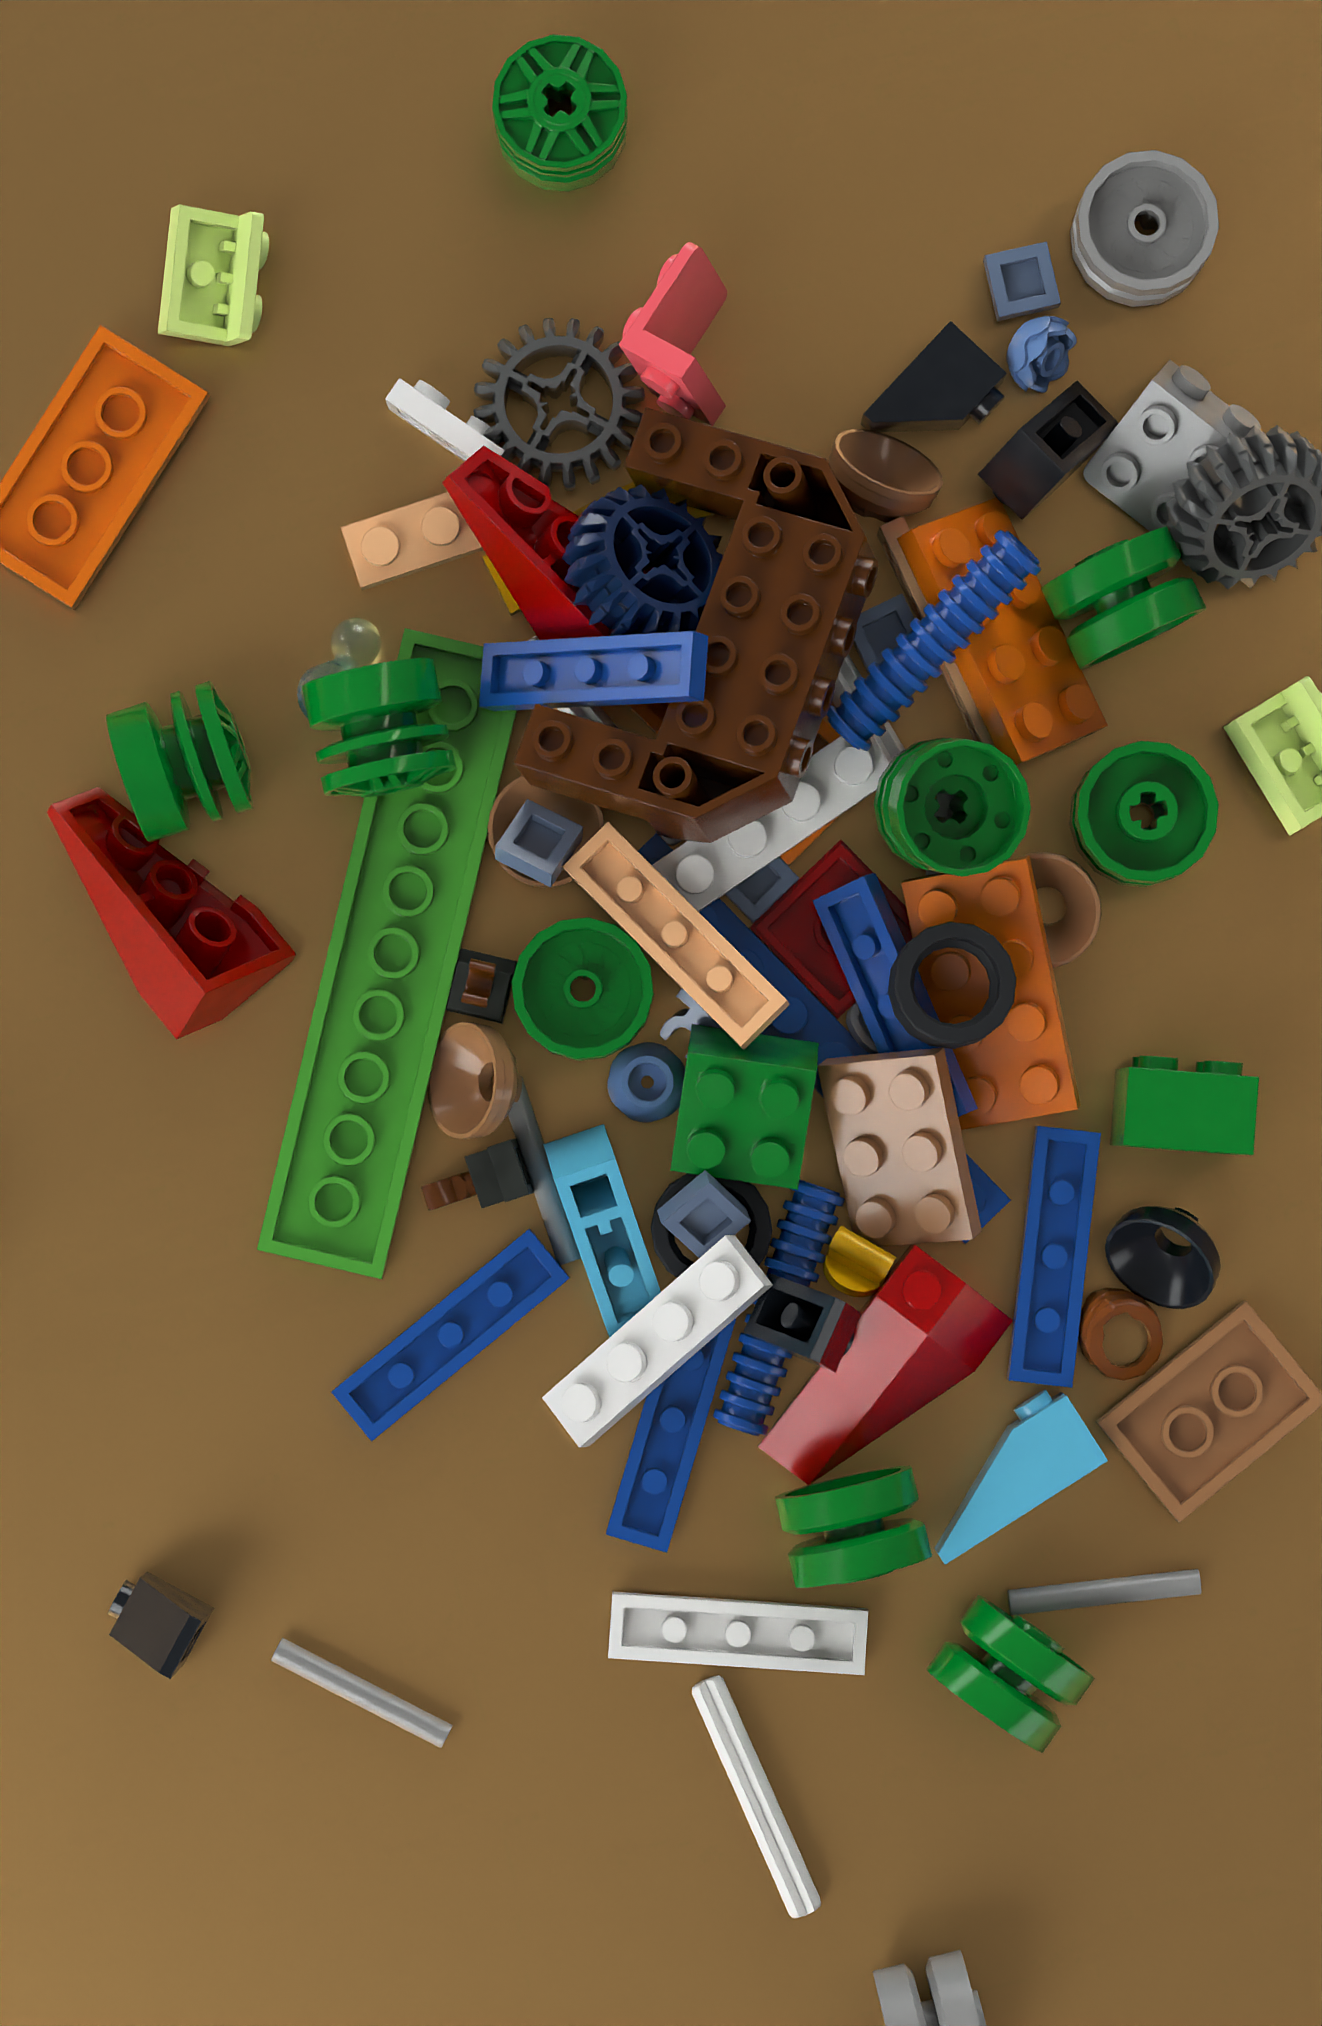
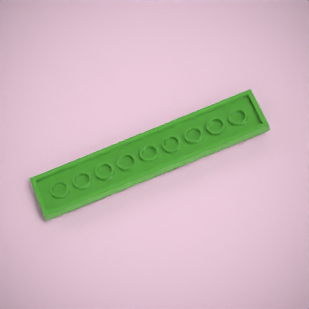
M407 628L404 629L397 660L433 658L442 703L427 711L416 714L417 723L447 725L450 736L440 742L424 746L423 751L452 750L456 769L435 776L426 781L424 785L413 789L364 798L257 1246L259 1251L378 1279H383L459 953L488 838L490 811L498 796L518 711H492L479 707L483 646Z

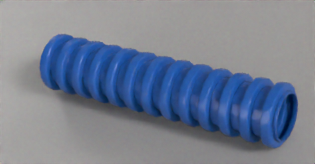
M998 530L994 534L997 542L992 547L984 545L980 549L983 555L978 562L971 559L966 564L969 571L964 576L956 574L952 578L955 586L950 591L942 589L937 594L940 601L935 606L933 604L925 606L923 610L926 616L922 620L914 618L909 623L912 629L908 635L900 633L895 638L898 645L893 650L886 647L881 652L884 660L880 664L872 662L867 667L870 674L865 679L863 677L855 679L853 683L856 689L852 693L844 691L839 696L842 703L838 708L830 706L826 714L828 722L853 747L858 750L868 751L872 747L870 738L874 734L882 736L886 732L884 724L888 720L896 722L900 718L898 709L902 705L910 707L914 703L912 695L916 691L924 693L928 689L926 680L930 676L938 678L942 674L940 666L944 662L951 664L955 661L956 655L954 651L958 647L966 649L971 644L968 637L972 632L981 634L985 629L982 622L987 617L994 620L999 615L996 609L1002 602L1008 605L1013 600L1010 593L1015 588L1023 590L1027 586L1025 577L1029 573L1037 575L1041 571L1039 560L1009 531Z
M799 1179L798 1190L790 1189L795 1191L792 1201L785 1200L783 1208L788 1210L785 1220H778L777 1227L782 1230L779 1239L772 1238L770 1246L775 1248L773 1257H766L764 1265L769 1267L767 1277L771 1273L809 1287L811 1282H818L819 1274L814 1271L817 1263L823 1264L826 1256L821 1253L823 1244L829 1245L831 1243L832 1236L828 1235L827 1232L830 1225H837L839 1218L833 1214L836 1205L842 1207L845 1199L840 1197L838 1192ZM747 1314V1315H746V1318H745V1322H746V1323H748V1320H749L751 1314ZM741 1332L738 1341L744 1344L741 1352L735 1351L732 1360L737 1362L734 1371H727L726 1379L731 1382L728 1390H721L719 1398L724 1400L722 1409L716 1408L714 1410L713 1417L718 1419V1423L755 1436L760 1434L766 1435L768 1426L763 1424L766 1415L772 1416L775 1407L770 1405L772 1396L778 1397L781 1392V1388L776 1386L778 1378H785L788 1371L782 1367L785 1358L791 1359L793 1355Z

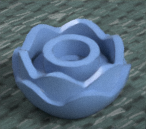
M1042 316L1025 322L1014 334L1008 346L1006 360L1012 378L1024 391L1027 392L1028 388H1031L1037 392L1044 393L1048 390L1050 381L1062 377L1067 372L1069 366L1068 351L1077 343L1075 334L1067 327L1068 321L1056 316Z
M644 1042L628 1047L621 1051L611 1064L607 1082L609 1097L621 1112L634 1121L648 1123L668 1117L680 1106L685 1067L682 1061L664 1045ZM650 1076L653 1079L654 1084L651 1088H644L641 1085L643 1077Z

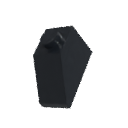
M950 321L864 412L861 425L866 430L876 432L959 430L970 417L980 424L1004 399L1005 396L998 388L1003 383L1007 373Z
M1076 381L1022 426L978 475L992 489L996 498L1004 505L1010 507L1023 520L1104 443L1119 422Z
M769 1273L767 1278L773 1286L758 1298L744 1333L802 1360L836 1373L842 1357L849 1351L853 1343L854 1329L861 1313L836 1297Z
M146 1572L140 1577L136 1585L126 1580L116 1595L108 1614L116 1618L117 1621L109 1635L158 1673L171 1679L186 1662L214 1608Z

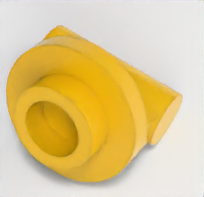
M840 1226L826 1253L823 1272L829 1283L838 1291L853 1297H868L875 1294L881 1287L897 1257L847 1228Z

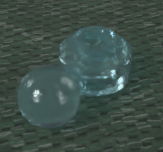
M349 618L338 624L332 633L330 641L331 650L335 657L334 660L313 666L302 675L297 688V698L306 718H308L302 685L326 675L370 665L377 658L381 649V637L371 622L362 618Z

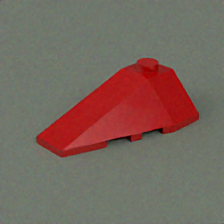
M483 445L449 474L442 483L538 639L550 640L609 636V628L602 622L589 625L592 614L587 605L573 604L579 588L564 581L568 573L567 570L570 567L562 559L566 546L570 543L567 536L571 533V527L582 516V513L578 516L551 499V493L547 485ZM649 566L643 573L647 574L654 567Z
M93 788L53 803L49 807L47 814L138 993L176 1040L223 1020L293 961L296 953L257 906L241 894L233 901L206 880L210 871L196 860L192 859L186 865L159 844L160 839L148 842L135 814L101 788Z
M915 1244L908 1246L889 1271L881 1287L875 1294L871 1295L859 1311L861 1316L854 1329L853 1343L849 1351L842 1357L836 1373L818 1366L758 1445V1448L808 1486L975 1372L1013 1322L1011 1318Z

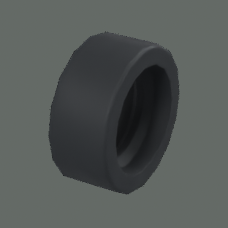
M946 922L926 928L901 949L890 969L888 995L894 1016L911 1036L929 1046L956 1049L979 1042L1003 1023L1014 1003L1016 976L1010 955L995 936L973 924ZM947 947L963 949L976 956L986 968L990 982L989 996L981 1012L971 1020L957 1024L940 1022L927 1015L919 1005L914 991L915 973L922 960L933 951Z
M686 1173L668 1185L655 1205L651 1223L654 1250L666 1270L676 1278L694 1262L683 1255L675 1242V1236L661 1224L657 1210L698 1176L696 1174ZM714 1177L747 1208L751 1222L749 1223L750 1230L744 1248L759 1266L768 1253L773 1231L768 1205L757 1188L750 1182Z

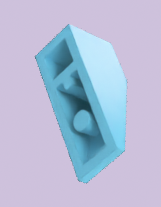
M602 1124L543 1145L555 1185L610 1338L661 1293L605 1125Z
M1043 1390L1014 1409L1019 1419L1006 1427L934 1548L945 1565L1108 1461L1067 1395L1060 1392L1051 1398L1047 1390Z

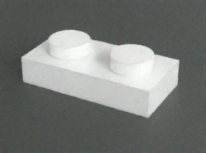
M399 378L385 398L390 411L463 461H466L483 445L501 457L505 451L498 446L502 440L501 436L493 441L483 436L485 431L490 428L488 424L474 416H471L467 423L463 422L446 410L450 400L422 380H419L412 387Z

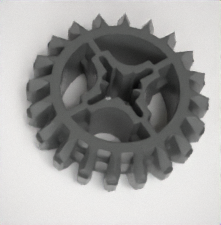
M545 318L543 320L545 337L537 340L534 339L532 330L528 325L520 326L518 330L524 346L517 350L510 341L503 338L497 345L501 355L507 360L506 364L503 365L494 359L488 358L482 364L483 371L488 376L496 379V383L479 382L475 384L474 392L476 396L484 400L493 401V404L482 405L473 411L474 417L483 422L496 423V425L488 428L483 436L491 441L501 436L502 440L500 442L503 441L505 443L501 447L505 450L502 457L511 462L517 456L520 459L517 467L528 474L531 473L533 467L540 469L538 480L549 488L552 484V472H563L565 490H575L576 480L574 471L582 468L587 480L591 484H596L600 481V475L594 462L601 458L608 468L615 471L621 466V460L611 448L613 444L625 450L631 449L634 437L623 430L622 427H639L643 413L626 408V405L643 401L645 399V392L643 387H624L623 384L631 381L638 373L631 363L615 368L614 364L624 353L619 346L620 342L611 344L603 352L598 350L604 338V330L598 326L590 331L586 341L578 339L580 335V321L578 319L571 318L569 320L566 336H556V326L553 318ZM557 356L573 358L572 362H568L564 370L553 378L543 379L531 373L529 376L522 373L533 363L545 358ZM591 367L603 377L610 389L613 406L609 420L598 415L596 408L590 406L581 396L582 389L586 383L585 377ZM569 386H571L570 406L577 407V413L561 410L556 418L552 417L548 424V402H542L541 396L557 399L561 396L562 392H566ZM510 389L522 395L523 401L529 403L538 413L532 427L533 433L527 443L516 434L507 418L506 406ZM576 430L586 435L592 433L597 436L593 442L573 452H545L546 448L552 445L556 437L565 431Z
M1254 425L1246 437L1242 439L1229 432L1226 445L1217 450L1206 445L1207 457L1200 463H1187L1189 478L1172 483L1175 498L1165 504L1169 518L1166 525L1181 554L1180 558L1186 566L1189 565L1191 570L1196 572L1198 576L1203 577L1207 583L1217 580V582L1222 583L1229 589L1240 580L1251 589L1260 576L1266 575L1275 581L1278 570L1290 565L1298 569L1297 558L1304 552H1317L1315 538L1322 536V452L1320 449H1315L1313 444H1310L1309 440L1302 437L1298 431L1289 434L1276 425L1265 433Z

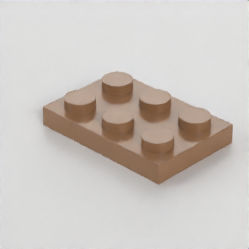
M944 1047L827 1058L820 1063L817 1068L852 1232L878 1247L973 1240L982 1232Z
M1242 1301L1099 1418L1096 1423L1175 1520L1180 1523L1322 1406V1393L1247 1301Z

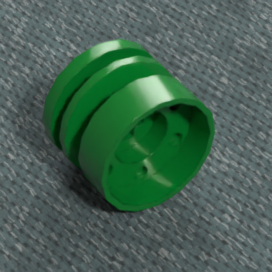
M554 34L527 42L507 58L495 80L492 104L496 135L504 159L519 177L541 189L569 192L594 184L614 167L626 143L628 122L627 93L618 67L603 49L580 37ZM567 96L571 98L572 114L568 115L560 110L553 117L549 115L548 100L550 98L559 103Z
M433 658L402 659L367 665L326 675L302 685L310 728L321 731L341 730V741L332 743L316 752L319 764H348V768L327 774L321 778L323 791L326 796L353 795L366 798L397 793L422 786L426 781L435 776L456 769L452 750L423 751L424 746L450 737L447 725L417 723L416 714L427 711L442 703Z
M211 681L195 686L201 714L192 717L183 694L180 691L171 693L170 704L173 724L164 727L161 726L155 712L147 702L106 715L108 733L116 762L131 806L148 842L189 830L190 819L187 800L195 797L199 798L211 820L223 819L217 790L225 787L237 813L254 809L250 792L251 767L240 731L232 712L227 709L219 698Z
M936 738L915 742L894 756L879 778L874 800L878 831L895 855L912 867L961 877L989 872L1010 858L1026 835L1031 812L1027 782L1014 761L991 744L960 738ZM937 794L954 795V798L949 803V807L954 813L951 818L934 815L940 808L939 802L935 799Z

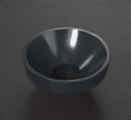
M1143 1206L1132 1209L1116 1222L1106 1239V1258L1111 1270L1119 1281L1132 1293L1157 1306L1171 1309H1186L1197 1306L1207 1299L1216 1285L1221 1268L1218 1251L1209 1234L1198 1223V1218L1184 1209L1177 1207L1172 1209L1162 1206ZM1161 1227L1176 1232L1189 1241L1191 1245L1181 1246L1171 1242L1164 1235Z

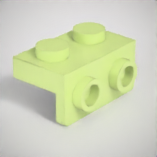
M181 204L171 208L158 334L223 346H232L251 339L252 333L257 330L262 316V299L260 295L256 294L258 272L265 265L269 251V237L266 232H263L264 214L250 211L238 216Z
M1306 676L1223 727L1289 836L1322 817V693L1317 689L1312 679Z

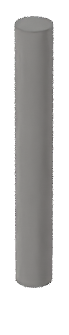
M523 1081L518 1102L513 1103L508 1117L556 1261L559 1265L578 1260L581 1256L553 1179L543 1145L544 1141Z
M1198 1569L1007 1590L1010 1615L1199 1595L1202 1593Z
M284 1638L281 1639L271 1658L272 1662L439 1748H442L453 1726Z

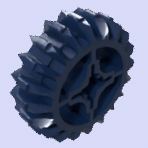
M642 484L628 491L618 487L616 490L608 492L605 497H601L598 501L594 500L571 527V533L567 536L570 543L566 546V551L562 556V559L570 565L564 581L579 588L573 604L587 605L592 611L589 625L602 622L609 628V636L696 631L723 558V554L716 551L719 548L722 536L709 535L704 529L707 516L694 518L687 512V499L673 504L670 503L664 488L650 495ZM649 566L654 567L647 574L643 573Z

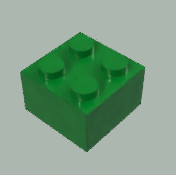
M692 1024L670 1171L699 1175L706 1170L711 1176L716 1178L798 1190L817 1074L819 1043L760 1034L743 1050L722 1028Z
M1139 1056L1132 1057V1067L1116 1069L1110 1145L1230 1155L1254 1154L1259 1077L1242 1076L1243 1063L1224 1061L1196 1062V1071L1189 1072L1177 1071L1178 1058Z

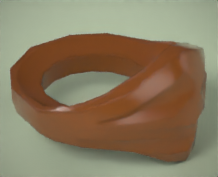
M1103 1288L1093 1291L1085 1300L1081 1309L1078 1342L1082 1354L1087 1361L1105 1377L1125 1381L1144 1375L1158 1361L1163 1346L1161 1323L1156 1311L1142 1297L1124 1289ZM1126 1312L1131 1318L1140 1320L1146 1328L1148 1335L1147 1347L1143 1355L1135 1362L1128 1365H1115L1106 1358L1102 1347L1105 1336L1103 1326L1112 1317Z

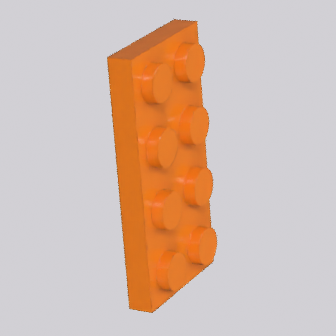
M100 325L0 482V564L75 610L209 400V393Z
M997 498L918 526L896 538L927 604L935 606L940 601L937 594L942 589L950 591L955 586L952 578L956 574L964 576L969 571L966 564L971 559L976 562L981 559L983 555L980 549L984 545L992 547L997 542L994 534L998 530L1009 531L1019 540L1003 504ZM1031 573L1025 577L1027 586L1023 590L1015 588L1010 593L1013 600L1008 605L1002 602L996 608L999 615L994 620L987 617L982 622L985 628L982 633L976 634L972 632L968 637L971 644L966 649L958 647L954 651L956 655L955 663L995 747L1010 757L1016 766L1089 736L1108 726L1082 670L1079 669L1066 642L1067 638L1059 621L1054 618L1041 591L1042 586L1037 575Z
M1030 856L1005 860L989 872L964 877L936 873L905 879L901 882L912 938H915L928 927L946 922L973 924L995 936L1010 955L1016 976L1014 1003L1003 1023L979 1042L952 1049L978 1109L959 1117L961 1130L1077 1110L1081 1104ZM947 947L933 951L922 960L919 966L920 976L940 1022L957 1024L971 1020L981 1012L989 996L990 982L986 968L976 956L963 949Z

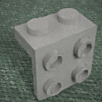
M1169 360L1151 380L1087 463L1083 475L1090 485L1146 529L1153 531L1167 526L1166 523L1169 521L1165 504L1175 498L1172 483L1189 478L1188 462L1200 463L1207 457L1206 445L1215 450L1226 445L1229 432L1242 439L1246 437L1254 425L1258 429H1261V425L1248 410L1235 404L1229 406L1210 391L1209 382L1198 371L1186 365L1179 367Z

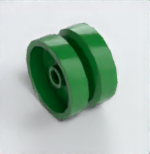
M1167 526L1155 529L1129 541L1126 539L1110 545L1075 564L1074 568L1041 587V591L1055 619H1072L1094 609L1097 613L1096 616L1074 628L1066 639L1080 670L1104 662L1149 641L1206 609L1192 578H1175L1153 588L1149 583L1173 569L1181 557Z
M1138 741L1113 749L1084 774L1072 796L1069 826L1077 851L1094 872L1119 885L1148 887L1179 876L1204 856L1216 833L1219 803L1210 776L1193 756L1169 743ZM1138 804L1147 806L1152 812V822L1148 827L1141 828L1142 820L1132 821L1130 810Z
M590 917L561 920L537 933L519 955L512 979L514 1008L528 1035L552 1054L576 1061L606 1058L628 1046L645 1026L654 998L651 967L638 943L616 925ZM579 977L584 980L591 979L595 984V994L588 1001H578L571 994L573 991L571 984Z
M896 1466L847 1475L803 1486L775 1496L783 1531L793 1535L824 1532L822 1536L795 1545L788 1553L796 1588L846 1584L872 1579L932 1557L926 1527L923 1522L913 1518L883 1521L882 1519L911 1508L919 1500L911 1466Z
M978 1595L960 1620L965 1635L987 1652L985 1657L982 1659L958 1643L945 1642L927 1667V1671L951 1692L996 1725L1031 1748L1043 1753L1061 1728V1724L1056 1713L1034 1696L1036 1690H1041L1064 1705H1077L1095 1678L1064 1654V1647L1017 1614L1012 1617L992 1602Z

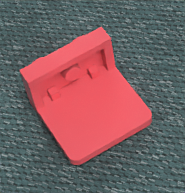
M687 242L678 254L672 255L664 263L658 276L657 287L644 307L636 309L628 318L623 329V339L619 346L649 391L658 397L656 403L663 410L671 415L689 420L694 416L704 423L713 426L726 405L691 353L725 302L727 289L703 249L692 242Z

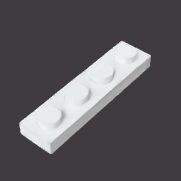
M840 736L812 755L808 769L799 782L793 802L712 843L686 841L652 866L700 912L875 792L879 778L890 762L872 737L870 738L872 747L868 751L856 749Z
M725 1235L542 1398L578 1447H588L771 1288L773 1284L735 1235Z
M612 1591L608 1658L865 1675L869 1611L868 1608Z

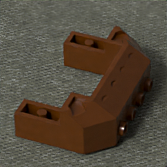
M646 407L624 465L635 486L642 484L650 495L664 488L669 501L678 503L687 499V506L736 520L695 631L708 636L704 701L669 703L656 740L535 703L513 764L530 785L649 821L660 836L670 839L712 843L793 802L799 782L810 764L813 744L820 724L831 706L835 683L844 658L852 648L857 622L865 600L874 587L878 573V561L826 458Z

